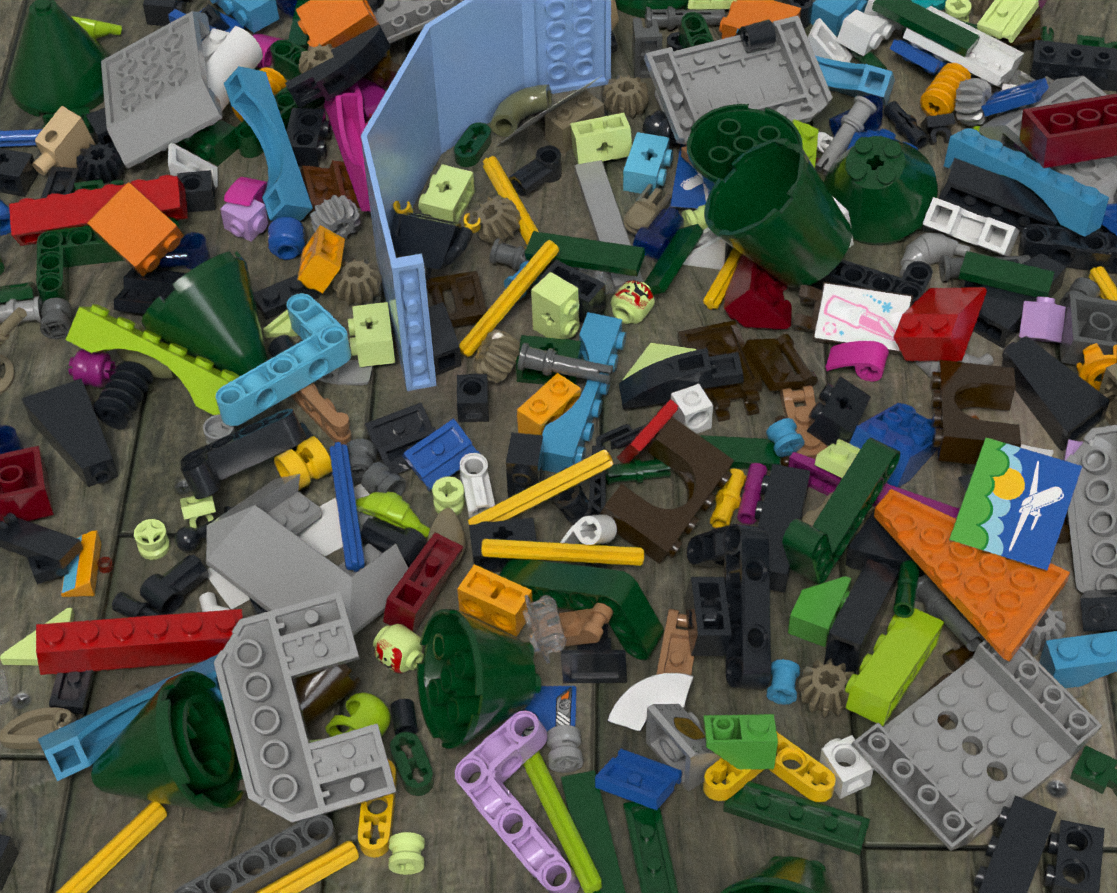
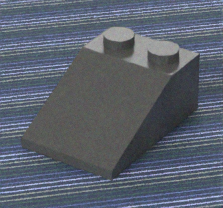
M1069 294L1063 305L1066 307L1062 341L1060 343L1061 363L1077 365V363L1081 362L1084 364L1083 349L1095 343L1099 345L1104 355H1113V346L1117 345V301Z

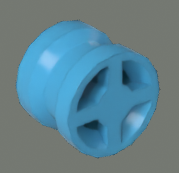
M791 418L773 423L766 431L768 439L774 442V451L779 457L789 456L793 452L800 450L805 444L802 435L796 432L797 425Z

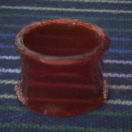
M102 557L98 560L97 565L101 573H109L113 570L111 558ZM104 563H110L107 567H101Z

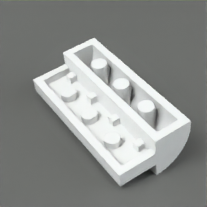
M932 6L927 9L980 36L978 44L966 57L906 28L903 38L910 41L913 47L926 49L941 61L958 63L968 69L970 73L980 77L981 80H987L988 84L996 85L1002 88L1003 83L1007 84L1012 78L1024 55L1023 52Z
M237 26L230 33L213 28L210 34L202 41L207 84L220 100L221 111L230 101L224 82L238 66L255 69L263 58L261 47L250 33Z

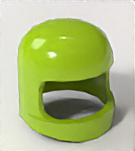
M366 692L356 693L346 701V709L351 717L335 715L326 725L325 729L327 734L333 737L343 734L337 729L336 725L348 726L350 728L346 732L378 724L382 737L390 725L391 715L388 707L380 698Z

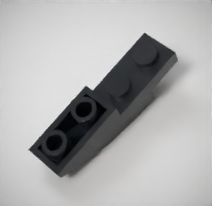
M378 24L332 49L331 52L334 57L285 84L299 108L321 96H324L325 100L329 101L364 77L383 58L391 46Z
M705 348L675 355L653 363L619 383L622 407L623 409L667 403L671 399L672 393L696 384H700L703 389L742 383L744 379L738 352L709 356L708 350Z

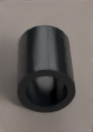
M398 699L392 702L390 708L394 734L397 735L402 732L416 734L418 732L414 702L411 699Z

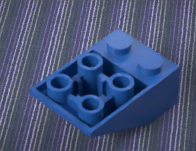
M897 403L859 424L849 443L861 449L868 438H873L900 451L899 462L887 481V484L898 488L910 481L938 449L932 445L935 429L932 428V419L916 413L912 406L903 403Z

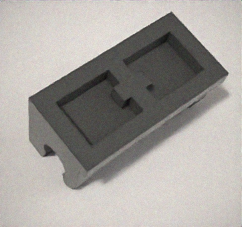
M633 18L632 63L634 78H651L644 61L645 53L662 49V33H659L658 23L655 19L651 20L650 28H644L640 18Z

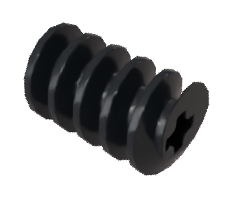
M133 361L119 363L110 380L105 385L104 390L94 403V412L100 421L113 429H125L128 425V420L133 417V411H136L138 403L143 400L144 394L153 382L151 371Z

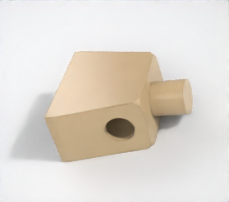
M61 106L35 138V143L41 155L32 165L43 176L52 167L77 168L76 157L80 155V149H88L89 143L95 145L82 117Z

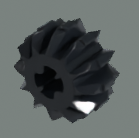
M101 141L98 145L89 143V148L80 149V155L76 157V164L82 181L103 180L104 184H110L113 180H121V174L125 172V165L112 142L106 145Z

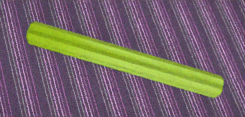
M538 751L523 764L583 891L585 893L599 891L602 888L601 877Z

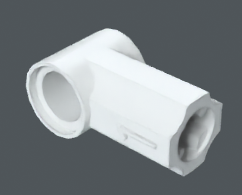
M478 453L466 454L460 461V481L464 487L468 515L471 518L494 506L495 502L486 458Z

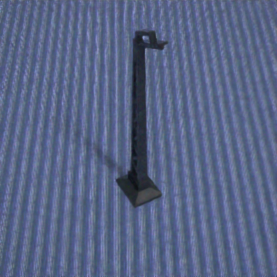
M625 424L596 438V446H592V455L605 450V446H601V444L609 440L611 450L628 445L645 425L633 430L628 424ZM605 471L590 478L589 501L594 508L593 515H600L606 505ZM605 543V544H596V545L607 546V543ZM585 563V566L591 567L592 564L596 568L607 569V564ZM605 623L602 627L603 634L601 637L603 638H600L599 642L577 645V650L561 651L563 683H627L625 650H612L611 638H608V623Z

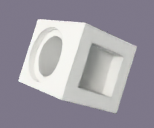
M700 384L671 394V400L679 406L672 417L696 434L712 428L713 405Z
M852 735L842 740L840 738L833 739L821 749L819 762L834 773L836 778L834 791L840 799L870 786L874 770L852 746V742L855 741ZM838 762H846L851 766L844 767L839 765Z

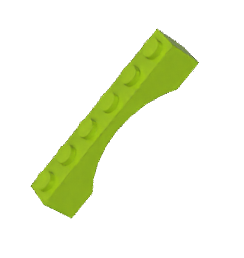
M92 304L91 307L78 308L66 337L67 341L90 353L126 349L151 356L166 365L179 377L189 391L196 407L212 415H220L216 393L222 386L240 377L238 374L225 369L221 372L213 368L214 363L200 356L194 358L186 354L188 351L186 348L175 343L168 345L160 341L161 336L149 330L142 332L134 328L135 323L123 317L116 319L108 315L110 310L103 306Z

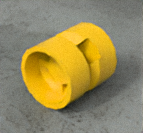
M311 436L297 445L296 451L288 449L274 457V463L281 478L300 474L298 491L310 485L311 478L318 480L332 472L331 459L322 443L315 436Z

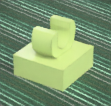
M212 495L203 499H195L194 496L180 499L184 520L189 519L191 527H197L196 519L199 516H205L208 522L214 519L213 513L216 510Z

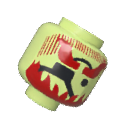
M635 280L626 281L622 284L611 299L613 315L615 318L622 319V323L638 324L651 311L655 303L650 287L644 282Z
M402 624L385 626L379 631L373 642L376 659L397 674H403L408 670H415L417 663H422L424 645H420V636Z

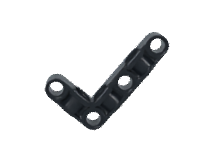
M1029 224L1023 228L1018 248L1019 256L1028 254L1030 258H1033L1042 253L1068 268L1091 270L1092 268L1102 266L1107 273L1117 274V235L1114 233L1094 231L1084 237L1066 227Z
M730 524L695 535L690 539L687 546V559L692 565L724 568L732 633L725 652L726 680L728 685L734 688L764 690L771 680L768 533L761 527Z

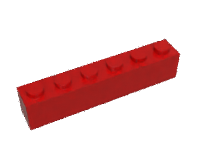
M162 175L154 180L145 181L138 179L130 182L167 217H172L176 220L188 218L185 186L178 176ZM108 184L101 189H79L71 194H50L46 198H24L17 203L9 204L11 236L20 246L36 244L40 234L45 231L89 226L87 223L126 184Z
M242 609L36 624V656L40 675L203 662L219 654L224 649L233 634L232 631L237 622L243 619Z

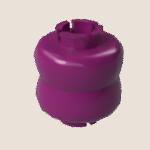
M80 349L75 357H71L69 366H72V368H68L70 376H73L74 381L82 378L84 386L91 385L97 388H104L111 375L115 372L112 369H116V365L111 360L109 353L105 351L90 353Z

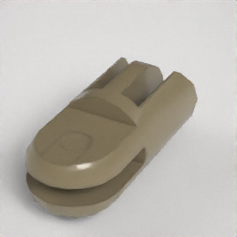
M648 184L627 211L623 222L625 229L633 235H643L671 201V195L666 193L657 205L662 190L657 187L649 196L653 185Z

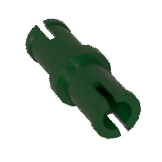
M640 458L633 459L630 463L613 464L611 468L605 470L608 472L605 473L608 485L630 481L640 484L643 483V480L670 478L671 472L667 470L670 467L658 459L641 461Z

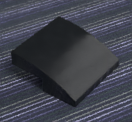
M132 268L123 277L124 288L113 299L114 310L145 314L150 305L159 296L165 300L175 290L172 284L186 273L155 269L152 272H147L142 277Z
M422 402L364 424L369 440L376 446V455L379 461L386 464L391 469L392 474H401L412 470L404 459L403 453L436 431V428L432 427Z

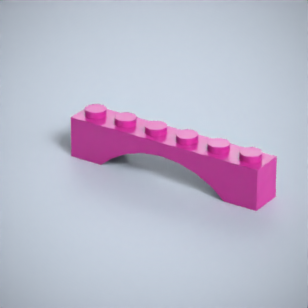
M356 82L329 101L325 100L324 106L361 211L371 212L361 134L365 129L363 98Z

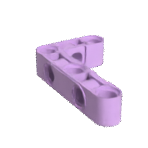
M519 711L486 737L481 744L458 763L455 769V779L472 799L473 805L532 876L537 878L549 893H577L580 882L574 870L561 856L562 853L503 784L521 765L538 752L547 740V731L537 716L530 711ZM534 726V730L530 735L521 736L525 728ZM481 772L477 781L474 783L468 782L472 774ZM522 821L523 826L521 830L515 834H510L511 827L515 823ZM567 873L566 881L562 885L553 886V881L557 875Z

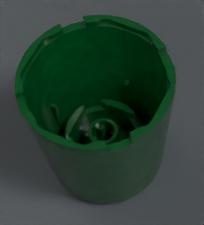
M783 138L769 140L749 149L731 163L733 169L722 181L718 178L712 187L704 210V218L708 228L719 238L788 287L799 288L801 285L808 286L821 280L841 262L848 251L852 239V229L849 222L799 144L791 143L789 139Z

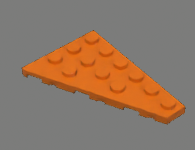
M890 489L875 507L874 517L997 653L1009 662L1068 582L1070 572L1052 563L1049 564L1048 570H1044L949 540L956 522L955 518L893 489Z

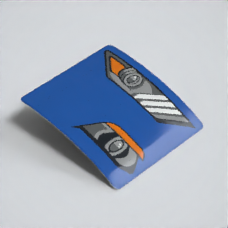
M541 686L540 693L534 694L531 703L521 711H530L535 714L547 732L551 728L560 725L575 727L576 686ZM534 726L525 728L521 736L530 735L534 730Z

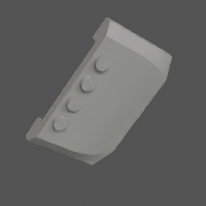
M798 15L773 21L776 42L772 45L750 51L745 49L741 36L737 35L673 51L672 47L645 53L644 61L677 143L687 145L693 124L707 112L722 106L749 104V108L765 111V107L784 115L791 122L795 119L807 123L831 103L833 97Z

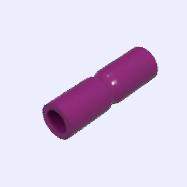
M753 463L749 466L744 493L742 494L737 515L738 521L743 524L751 525L756 522V506L758 500L761 501L762 481L768 471L767 467L763 464Z

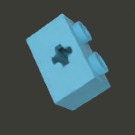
M636 133L623 170V191L641 194L648 184H652V190L649 194L651 195L655 188L664 186L667 176V169L665 168L666 166H671L673 159V150L669 149L668 137Z

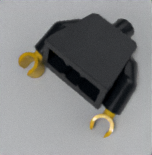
M395 201L393 208L396 214L393 217L390 235L395 250L401 257L422 254L427 282L430 279L432 268L444 269L447 265H452L463 254L473 237V233L480 230L481 218H478L477 223L469 224L470 213H467L463 219L464 227H461L459 222L415 214L409 201H407V207L400 210L399 201Z

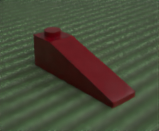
M741 254L725 293L724 309L731 319L737 320L744 327L788 329L791 326L792 306L789 300H785L783 294L787 286Z

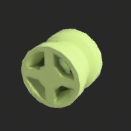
M947 0L945 2L946 14L969 23V14L972 8L969 0Z
M705 205L699 206L694 211L690 209L683 211V226L688 227L699 224L703 230L708 228L704 218Z
M448 476L440 478L433 484L432 494L436 512L439 514L443 509L450 508L456 515L460 514L465 507L462 482L455 477Z
M148 519L136 526L134 538L142 557L149 560H157L168 553L170 541L166 528L161 521Z
M402 832L391 836L389 839V849L392 851V856L389 858V869L394 873L403 875L422 871L424 869V857L421 856V852L425 848L424 838L419 834Z

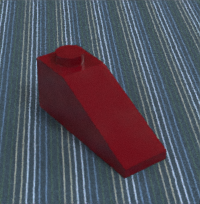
M434 532L387 597L383 622L390 626L402 624L415 632L431 609L458 560L463 546Z

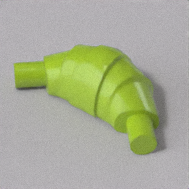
M71 16L95 40L109 34L121 35V25Z
M373 492L368 496L356 499L357 512L371 517L375 516L403 530L405 528H413L419 531L425 538L428 537L430 528L420 523L419 518L412 511L410 505L397 493Z

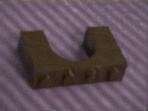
M940 360L938 372H932L930 390H933L931 408L934 409L932 428H935L932 445L938 448V461L976 465L986 437L1021 447L1019 424L979 420L960 410L967 407H980L1010 411L1016 387L1014 368Z
M674 417L670 418L655 438L648 453L670 467L682 478L687 489V503L674 509L658 508L621 484L600 513V515L612 517L617 526L616 534L633 546L644 549V554L658 564H661L666 555L673 558L683 544L679 537L683 532L689 535L700 520L695 515L699 509L706 512L716 498L712 491L716 486L720 489L724 487L732 476L728 469L734 462L732 458Z

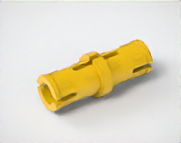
M739 469L728 470L732 473V476L716 494L715 500L717 503L710 518V524H713L712 527L714 528L730 525L735 509L740 506V495L747 476Z

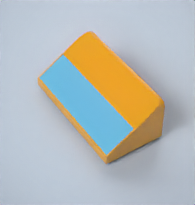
M97 530L77 537L81 541L83 550L66 566L68 574H65L63 577L62 597L95 596L101 550V540Z

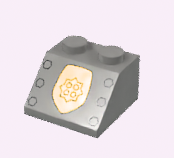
M652 704L647 707V745L665 765L682 770L681 784L688 792L704 782L706 770L721 757L706 747L705 732L701 729L699 720L692 712L687 713L680 704Z

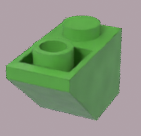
M844 576L803 589L791 612L788 634L826 647L829 631L850 593L851 578Z
M774 714L703 715L706 747L739 770L774 769L778 745Z

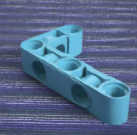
M296 294L287 301L291 327L303 341L222 386L217 391V405L221 419L226 425L237 426L248 421L350 360L351 349L346 329L310 295Z

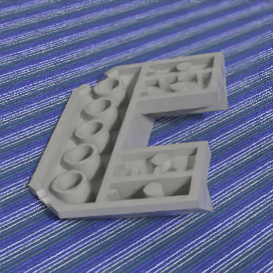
M1117 425L1092 428L1084 437V442L1073 455L1070 454L1065 460L1082 466L1068 508L1076 589L1082 594L1087 590L1117 589Z
M300 474L272 480L207 525L206 564L266 611H271L341 591L353 636L385 611L387 597L408 570V566L396 544L384 553H381L368 543L363 547L365 567L359 569L358 572H353V570L346 569L345 561L339 566L335 565L296 536V534L321 516V508L298 492Z
M341 591L240 619L234 627L233 634L224 649L216 657L214 666L248 798L289 822L296 823L397 793L378 724L310 743L293 678L360 659Z

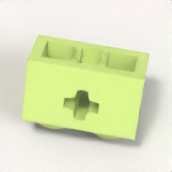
M624 113L570 123L572 147L578 164L599 160H619L629 156L632 147L631 128Z
M442 164L437 174L432 175L426 194L423 193L419 199L418 208L421 210V213L431 215L434 218L459 222L475 192L473 172Z
M549 272L531 289L533 329L547 338H572L580 327L578 288Z
M388 302L352 306L353 318L348 319L350 337H355L350 338L352 356L358 355L359 367L395 363Z

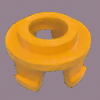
M1097 343L1083 349L1085 363H1077L1078 376L1099 391L1102 381H1095V378L1102 373L1103 380L1106 367L1117 363V345L1113 346V355H1104Z

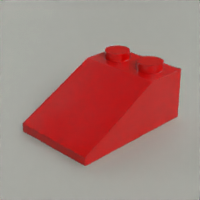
M929 288L902 314L895 332L894 340L905 360L962 361L987 293L986 288Z

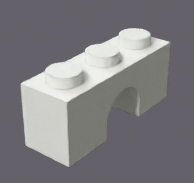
M868 0L864 13L856 9L844 19L836 41L862 56L872 49H877L882 40L889 39L894 30H899L903 26L873 11L872 6L875 0Z
M933 197L923 221V225L929 229L1002 256H1010L1019 234V230L1014 226L974 214Z

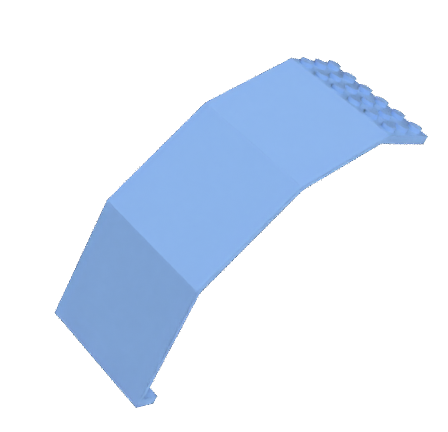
M611 0L462 1L424 26L362 132L361 142L376 258L380 274L382 275L383 290L386 302H388L389 316L407 391L437 385L424 261L422 254L396 258L390 235L393 217L396 214L393 208L394 202L399 201L400 210L407 207V201L413 207L441 154L455 146L471 124L478 122L488 124L491 122L498 105L509 95L527 87L549 84L552 94L579 90L595 79L597 80L587 88L607 85L609 79H611Z

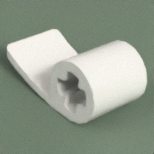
M608 515L584 516L570 528L560 543L605 544L615 538L617 526L612 517Z

